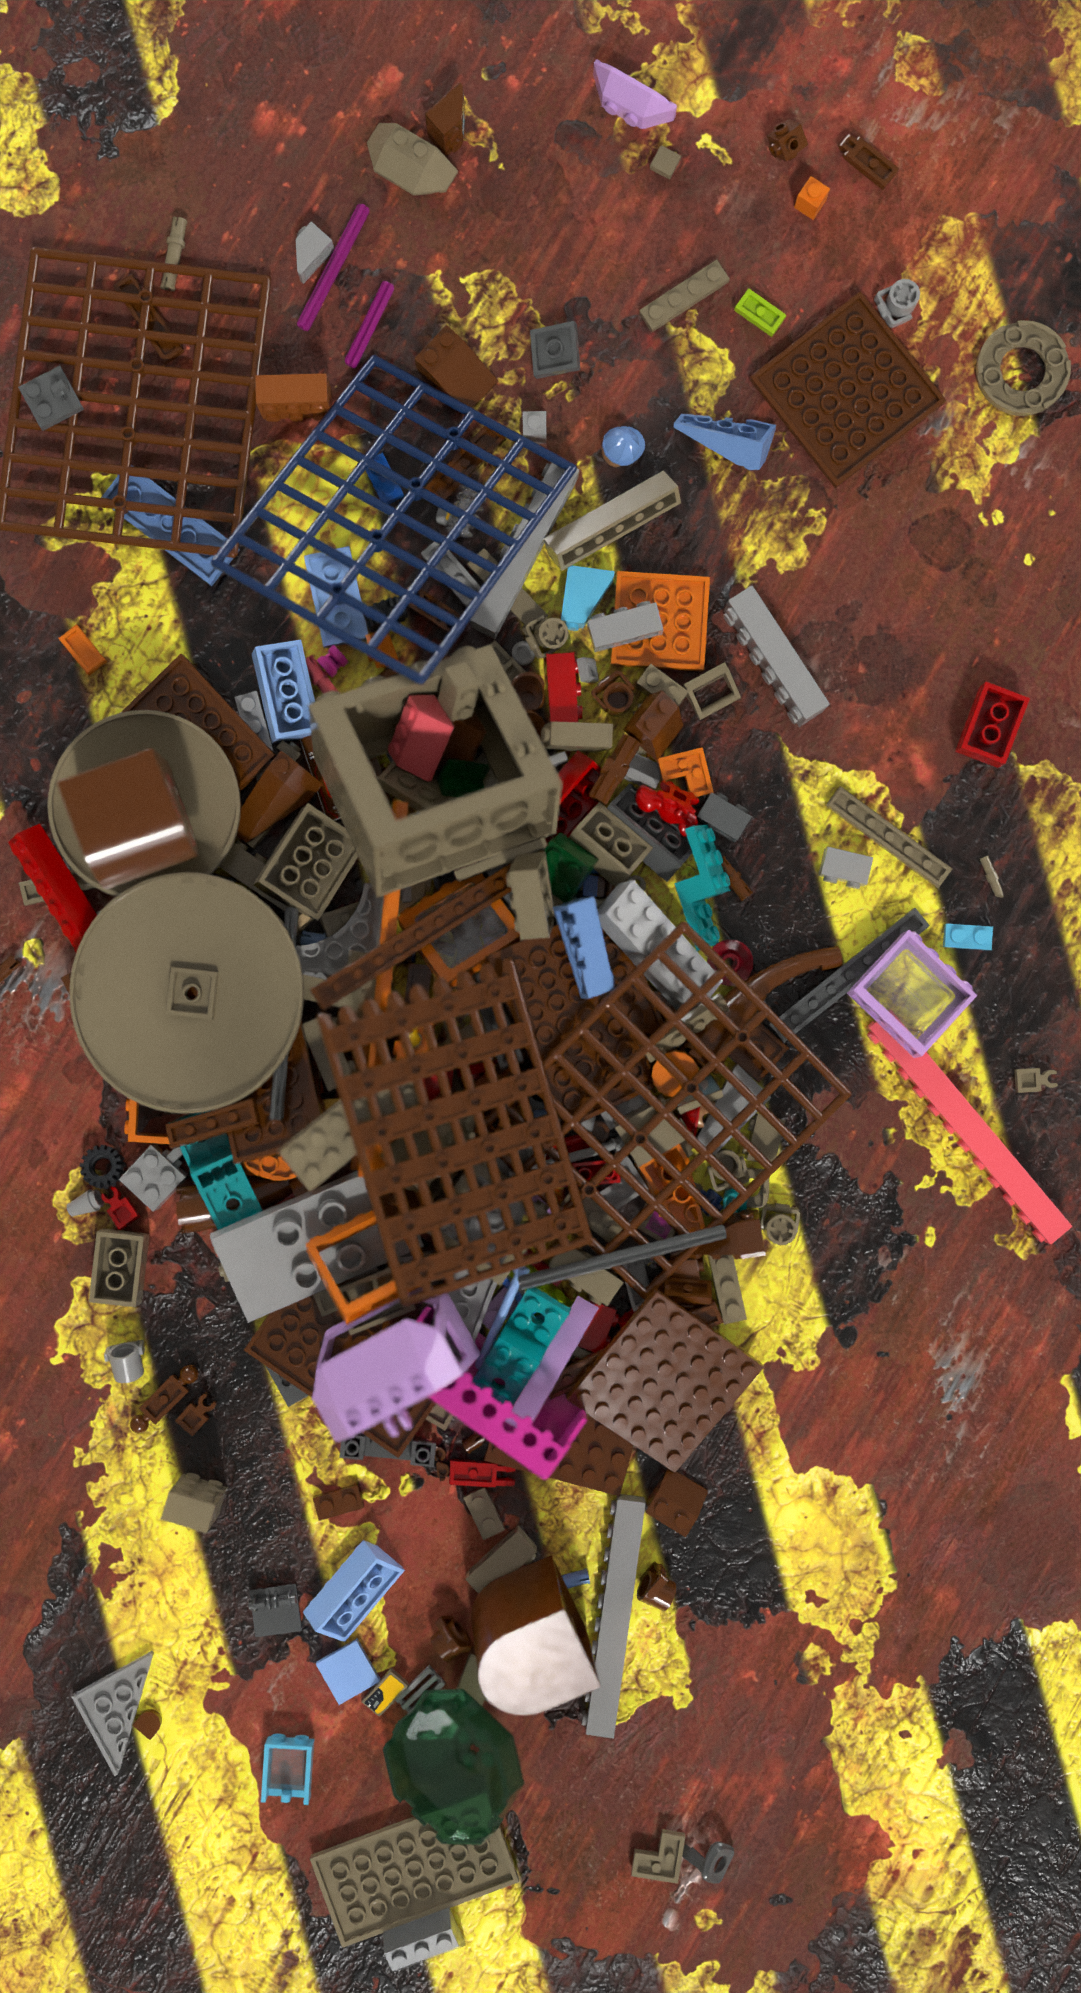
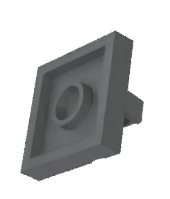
M575 321L530 330L533 374L536 379L581 370L578 331Z
M60 365L18 387L42 431L84 410Z

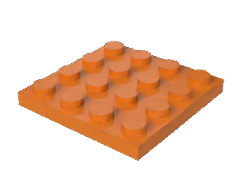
M617 571L614 610L622 607H627L628 610L637 608V604L645 601H650V604L656 602L664 630L662 635L613 647L611 666L648 668L652 664L657 669L704 671L710 577Z

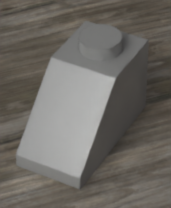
M310 222L307 227H302L296 238L297 272L303 284L335 250L332 240L313 222Z

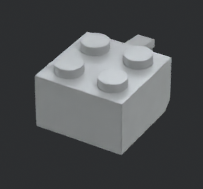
M152 1144L119 1180L154 1212L176 1191V1187L181 1186L190 1175L180 1166L182 1162L179 1159L183 1155L180 1147L170 1152L168 1149L164 1151L157 1144Z

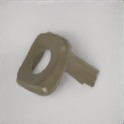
M743 1168L741 1169L740 1174L736 1178L745 1176ZM747 1168L749 1177L755 1179L764 1170ZM770 1177L760 1186L758 1195L748 1198V1208H762L767 1204L769 1200Z

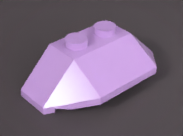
M597 59L595 60L593 76L601 106L604 107L606 112L611 115H618L628 125L637 126L640 129L671 122L675 119L676 104L671 101L669 102L655 90L613 66L602 63Z

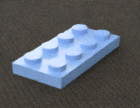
M350 546L336 549L352 558ZM322 552L304 556L307 571L331 585L335 582L340 583L350 570V568ZM356 577L345 593L361 601ZM310 584L317 614L330 595ZM345 603L335 605L325 618V620L360 640H366L365 635L369 634L363 614ZM319 628L324 648H329L332 645L347 644Z

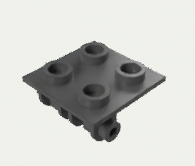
M296 1584L249 1590L250 1600L248 1601L249 1610H252L255 1637L302 1631Z

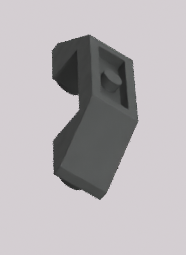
M361 1432L348 1439L341 1440L339 1458L363 1460L364 1456L398 1459ZM414 1435L399 1459L411 1460L410 1465L434 1467L436 1442Z

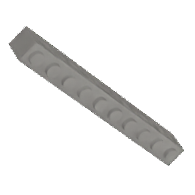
M620 1494V1497L616 1496V1501H611L610 1515H614L613 1524L608 1523L607 1538H610V1546L605 1547L604 1561L607 1562V1568L602 1570L600 1585H604L603 1594L599 1593L597 1608H600L601 1612L600 1617L595 1618L594 1632H598L597 1641L593 1640L591 1647L592 1653L595 1655L594 1661L601 1687L585 1694V1702H588L587 1711L583 1710L581 1725L585 1726L586 1735L614 1738L646 1504L645 1498L640 1496Z

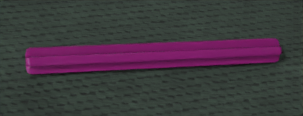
M358 204L297 322V326L304 331L310 330L370 213V209L366 205Z

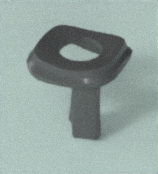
M714 1842L704 1858L696 1849L690 1848L685 1844L682 1857L698 1868L703 1880L715 1884L722 1881L734 1856V1848L723 1842ZM723 1856L714 1872V1866L717 1860Z

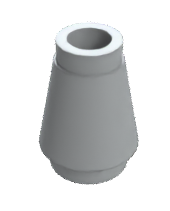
M89 1189L71 1201V1203H68L67 1211L70 1216L99 1211L100 1207L104 1206L100 1191Z

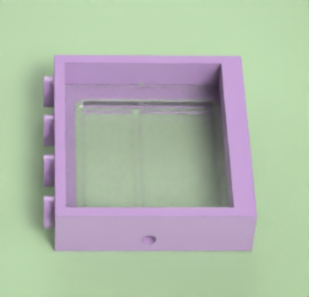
M908 930L903 932L847 994L913 1058H918L926 1053L977 995L973 992V987L968 982L961 980L956 975L953 967L944 964L939 959V954L934 949L928 948L922 943V938L916 932Z

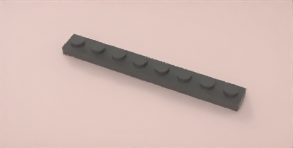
M913 908L788 1008L779 1018L796 1034L846 994L903 932L910 930L919 935L930 925L918 910ZM770 1023L769 1026L781 1041L785 1043L787 1039Z

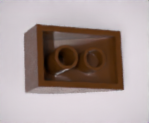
M445 325L414 358L416 369L434 386L471 408H474L498 383L497 378L464 340L448 325Z

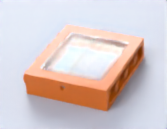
M479 874L461 882L455 880L452 883H445L438 892L433 895H426L413 908L408 907L404 909L398 917L400 928L402 930L406 929L484 880L485 877ZM498 899L418 950V953L435 977L446 979L450 987L453 988L457 986V974L460 971H467L472 976L480 971V967L483 964H488L485 956L521 941L519 931L516 932L515 918L502 900Z

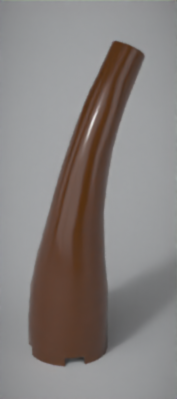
M839 946L809 951L770 965L747 978L744 982L764 1001L769 992L799 974L817 968L823 971L842 966V954ZM734 987L723 996L729 1009L725 1014L739 1028H742L758 1011L737 987ZM712 1020L702 1031L695 1033L714 1054L732 1038V1034L719 1020ZM687 1039L679 1045L677 1050L686 1051L694 1058L698 1067L702 1068L708 1062ZM714 1069L711 1073L717 1075L718 1071Z
M264 1177L248 1179L263 1210L293 1193L289 1180L275 1181ZM197 1186L176 1187V1194H181L180 1201L176 1202L178 1225H184L180 1228V1233L200 1232L216 1228ZM231 1198L226 1202V1207L231 1210L236 1209L240 1202L236 1198Z

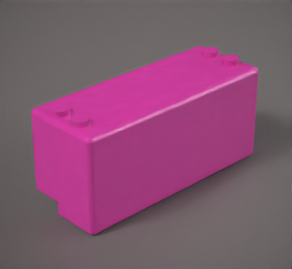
M427 1304L416 1322L430 1325L435 1312L433 1304ZM478 1332L475 1344L479 1351H481L486 1337ZM476 1360L463 1375L437 1392L427 1396L542 1479L549 1478L587 1421L586 1411L567 1401L566 1394L552 1400L548 1396L533 1424L530 1416H525L522 1419L511 1411L514 1407L511 1402L506 1401L501 1404L491 1396L492 1389L490 1387H485L482 1390L471 1382L479 1370L475 1367ZM494 1378L497 1384L505 1385L501 1378ZM506 1419H514L517 1423V1428L507 1423Z

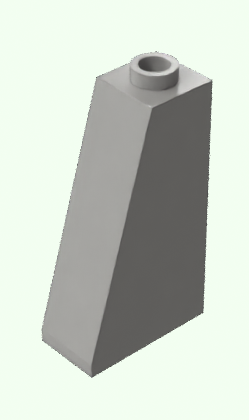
M738 1064L732 1067L731 1071L755 1096L762 1090ZM725 1080L721 1087L724 1097L714 1102L715 1106L731 1121L749 1102ZM769 1096L763 1104L765 1105L772 1097ZM755 1110L738 1129L740 1130L758 1111ZM707 1113L703 1121L704 1127L699 1128L696 1134V1138L704 1146L723 1129L710 1113ZM730 1135L712 1154L715 1155L732 1136Z

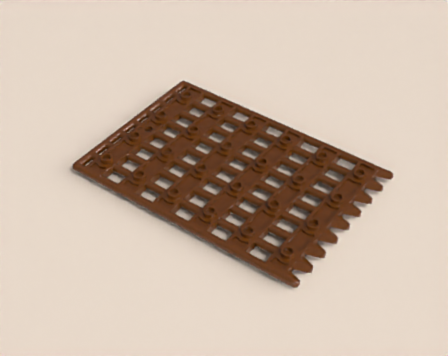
M511 957L503 960L502 977L498 976L490 964H483L480 967V983L478 984L475 983L469 972L460 971L457 974V987L455 991L452 990L446 979L437 978L434 981L432 998L428 996L421 985H413L410 989L409 1005H406L398 992H390L387 995L386 1012L381 1010L374 999H366L363 1003L362 1019L358 1018L350 1006H343L340 1009L339 1026H335L330 1017L325 1013H320L317 1016L396 1290L403 1307L571 1251L592 1242L588 1221L515 963ZM515 999L521 1021L507 1025L501 1003ZM492 1006L498 1029L484 1033L478 1010ZM469 1013L475 1036L461 1040L455 1017ZM446 1020L452 1043L438 1047L432 1024ZM423 1027L429 1050L415 1054L408 1031ZM399 1034L405 1057L391 1061L385 1038ZM376 1042L382 1064L368 1068L361 1046ZM528 1046L534 1068L520 1072L514 1050ZM352 1049L358 1072L344 1076L338 1053ZM505 1053L511 1075L498 1079L492 1057ZM482 1060L488 1083L475 1086L469 1064ZM459 1067L465 1090L452 1094L445 1071ZM436 1075L442 1097L428 1101L422 1079ZM413 1082L419 1104L405 1108L399 1086ZM389 1089L396 1112L382 1116L375 1093ZM541 1092L547 1114L533 1118L528 1096ZM366 1096L372 1119L358 1123L352 1101ZM519 1100L524 1122L511 1126L505 1104ZM496 1107L502 1129L488 1133L482 1111ZM473 1114L479 1136L465 1140L459 1118ZM450 1122L456 1144L442 1148L436 1126ZM427 1129L433 1151L419 1155L412 1133ZM403 1137L410 1159L395 1163L389 1141ZM554 1139L560 1160L547 1164L541 1143ZM380 1144L386 1166L372 1170L365 1148ZM532 1146L538 1168L524 1172L518 1150ZM509 1154L515 1175L501 1179L495 1158ZM486 1161L492 1183L478 1187L472 1165ZM464 1169L469 1190L455 1194L450 1173ZM440 1176L446 1198L432 1202L426 1180ZM417 1184L423 1205L409 1210L403 1188ZM567 1185L573 1206L560 1210L554 1189ZM393 1191L400 1213L385 1217L379 1196ZM545 1192L551 1213L537 1218L532 1196ZM522 1200L528 1221L514 1225L509 1204ZM500 1207L506 1229L492 1233L486 1212ZM477 1215L483 1236L469 1241L463 1219ZM454 1223L460 1244L446 1249L440 1227ZM431 1231L437 1252L422 1256L417 1235ZM578 1231L581 1232L582 1237L568 1241L567 1235ZM407 1238L413 1260L399 1264L393 1243ZM558 1238V1245L546 1249V1242ZM489 1243L495 1244V1249L492 1252L487 1250ZM536 1246L537 1252L523 1256L522 1250ZM513 1254L514 1260L503 1264L500 1263L499 1258ZM487 1262L491 1263V1268L478 1272L476 1266ZM464 1270L468 1271V1276L455 1280L453 1274ZM444 1277L446 1283L432 1288L431 1281ZM421 1285V1292L408 1295V1289Z

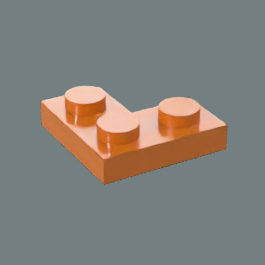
M703 747L661 757L657 760L662 781L685 777L688 792H692L696 797L708 795L711 792L714 793Z

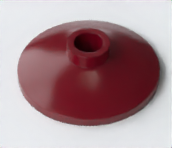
M727 939L718 942L712 947L724 961L727 958L732 959L730 967L743 981L749 977L753 969V956L750 949L744 943L738 940ZM707 957V963L716 971L718 968ZM726 976L722 978V985L735 986Z

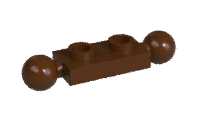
M186 1365L181 1369L179 1378L173 1373L139 1407L143 1414L136 1415L131 1419V1430L137 1434L144 1433L149 1427L150 1420L156 1425L188 1393L190 1389L186 1384H191L198 1379V1369L194 1365Z

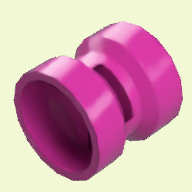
M335 645L328 649V653L325 656H320L316 660L331 678L337 674V670L340 667H345L349 663Z

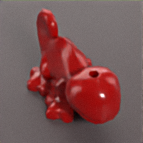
M665 780L660 783L662 790L658 791L646 785H641L636 791L635 801L642 811L650 813L657 810L665 822L670 824L679 823V832L684 837H687L686 828L698 825L695 815L696 810L691 805H697L700 800L692 792L681 790L672 781L667 782Z

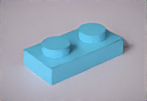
M944 924L943 947L992 950L993 927Z

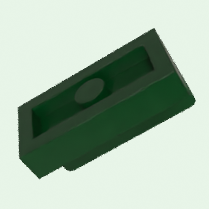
M448 759L436 777L442 795L463 798L485 790L482 780L489 772L490 767L488 764Z

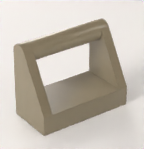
M725 662L683 685V688L688 691L686 697L699 720L741 698ZM723 677L732 693L700 709L694 692Z

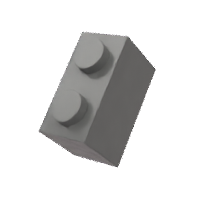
M711 792L698 813L697 820L704 825L708 824L709 828L735 843L752 816L748 814L749 810L739 804L735 807L728 802L729 798L719 792L716 794Z

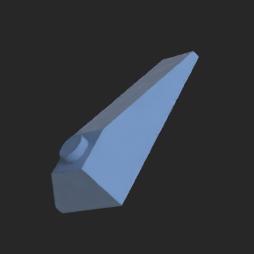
M681 414L674 422V428L736 465L744 466L748 470H759L766 461L776 425L746 419V424L733 423L732 418L726 417L724 420L712 421L710 416Z

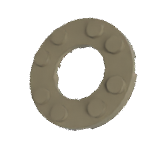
M1022 320L998 328L985 341L976 362V378L982 394L995 408L1010 415L1030 416L1048 409L1063 394L1070 379L1071 360L1068 358L1065 343L1051 328L1034 321ZM1026 347L1034 350L1041 356L1045 366L1043 381L1038 387L1029 391H1018L1005 383L1002 378L1000 365L1005 354L1014 348Z

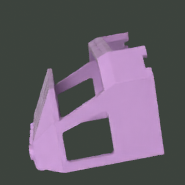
M422 1287L409 1292L408 1295L421 1292ZM448 1293L423 1301L433 1304L435 1308V1327L405 1319L334 1358L331 1357L333 1343L337 1335L400 1302L398 1298L348 1325L343 1321L337 1325L334 1324L325 1331L316 1366L312 1399L335 1442L348 1439L384 1420L385 1427L390 1435L395 1437L399 1435L398 1427L392 1417L395 1413L398 1414V1419L405 1429L412 1428V1421L405 1408L437 1392L463 1375L480 1356L481 1353ZM446 1330L462 1358L459 1363L446 1342Z

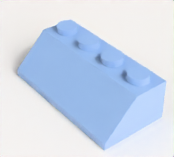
M295 640L255 647L252 652V658L272 744H278L282 740L289 742L310 736L311 726L308 704L314 703L315 699L302 641Z
M363 1540L310 1602L303 1613L315 1632L345 1642L405 1570L380 1547Z

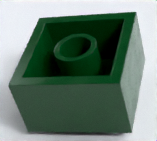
M560 832L549 842L544 852L546 854L552 894L566 903L577 895L599 859Z

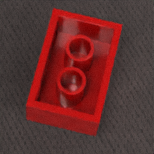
M989 682L983 683L979 686L955 752L997 768L1005 765L1030 698Z

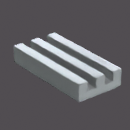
M428 1665L408 1684V1687L396 1699V1702L400 1703L401 1707L404 1710L406 1709L407 1714L411 1717L445 1685V1681ZM430 1673L432 1677L405 1701L404 1697ZM437 1681V1683L422 1698H420L412 1707L410 1706V1704L413 1701H415L431 1684Z

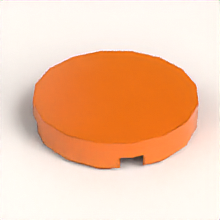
M673 1050L665 1053L687 1078L691 1079L699 1071L694 1058L686 1052ZM656 1060L652 1070L653 1083L659 1092L667 1097H673L681 1089V1084Z

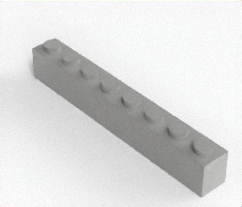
M547 463L542 472L544 477L542 482L553 487L565 470L553 463ZM579 469L576 470L472 616L470 627L496 639L545 544L543 538L549 536L578 480ZM533 489L531 496L534 498L530 504L526 503L524 508L535 513L547 495ZM523 518L520 525L516 523L510 536L516 539L528 523V520ZM504 545L500 557L503 558L510 548L509 546Z

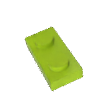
M749 288L734 310L771 337H773L786 318V314Z

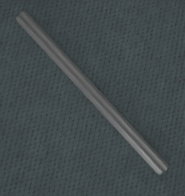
M286 907L284 926L296 947L298 909ZM288 1054L273 1074L270 1118L272 1120H282L284 1118Z
M719 1225L521 1275L518 1277L520 1289L525 1290L722 1240L727 1237L725 1227Z

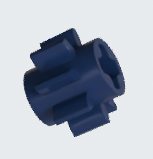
M709 1188L707 1191L700 1190L719 1211L723 1209V1206L720 1204L723 1198L713 1189ZM701 1207V1211L709 1217V1214Z

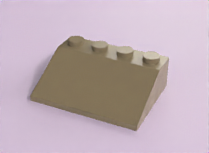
M307 803L300 809L253 883V886L273 899L289 907H295L298 909V912L318 921L358 858V854L346 828Z

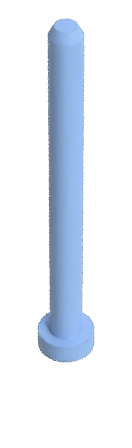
M525 1266L512 1270L515 1274L480 1351L481 1354L476 1360L475 1367L477 1369L481 1367L496 1341L518 1291V1277L530 1272Z

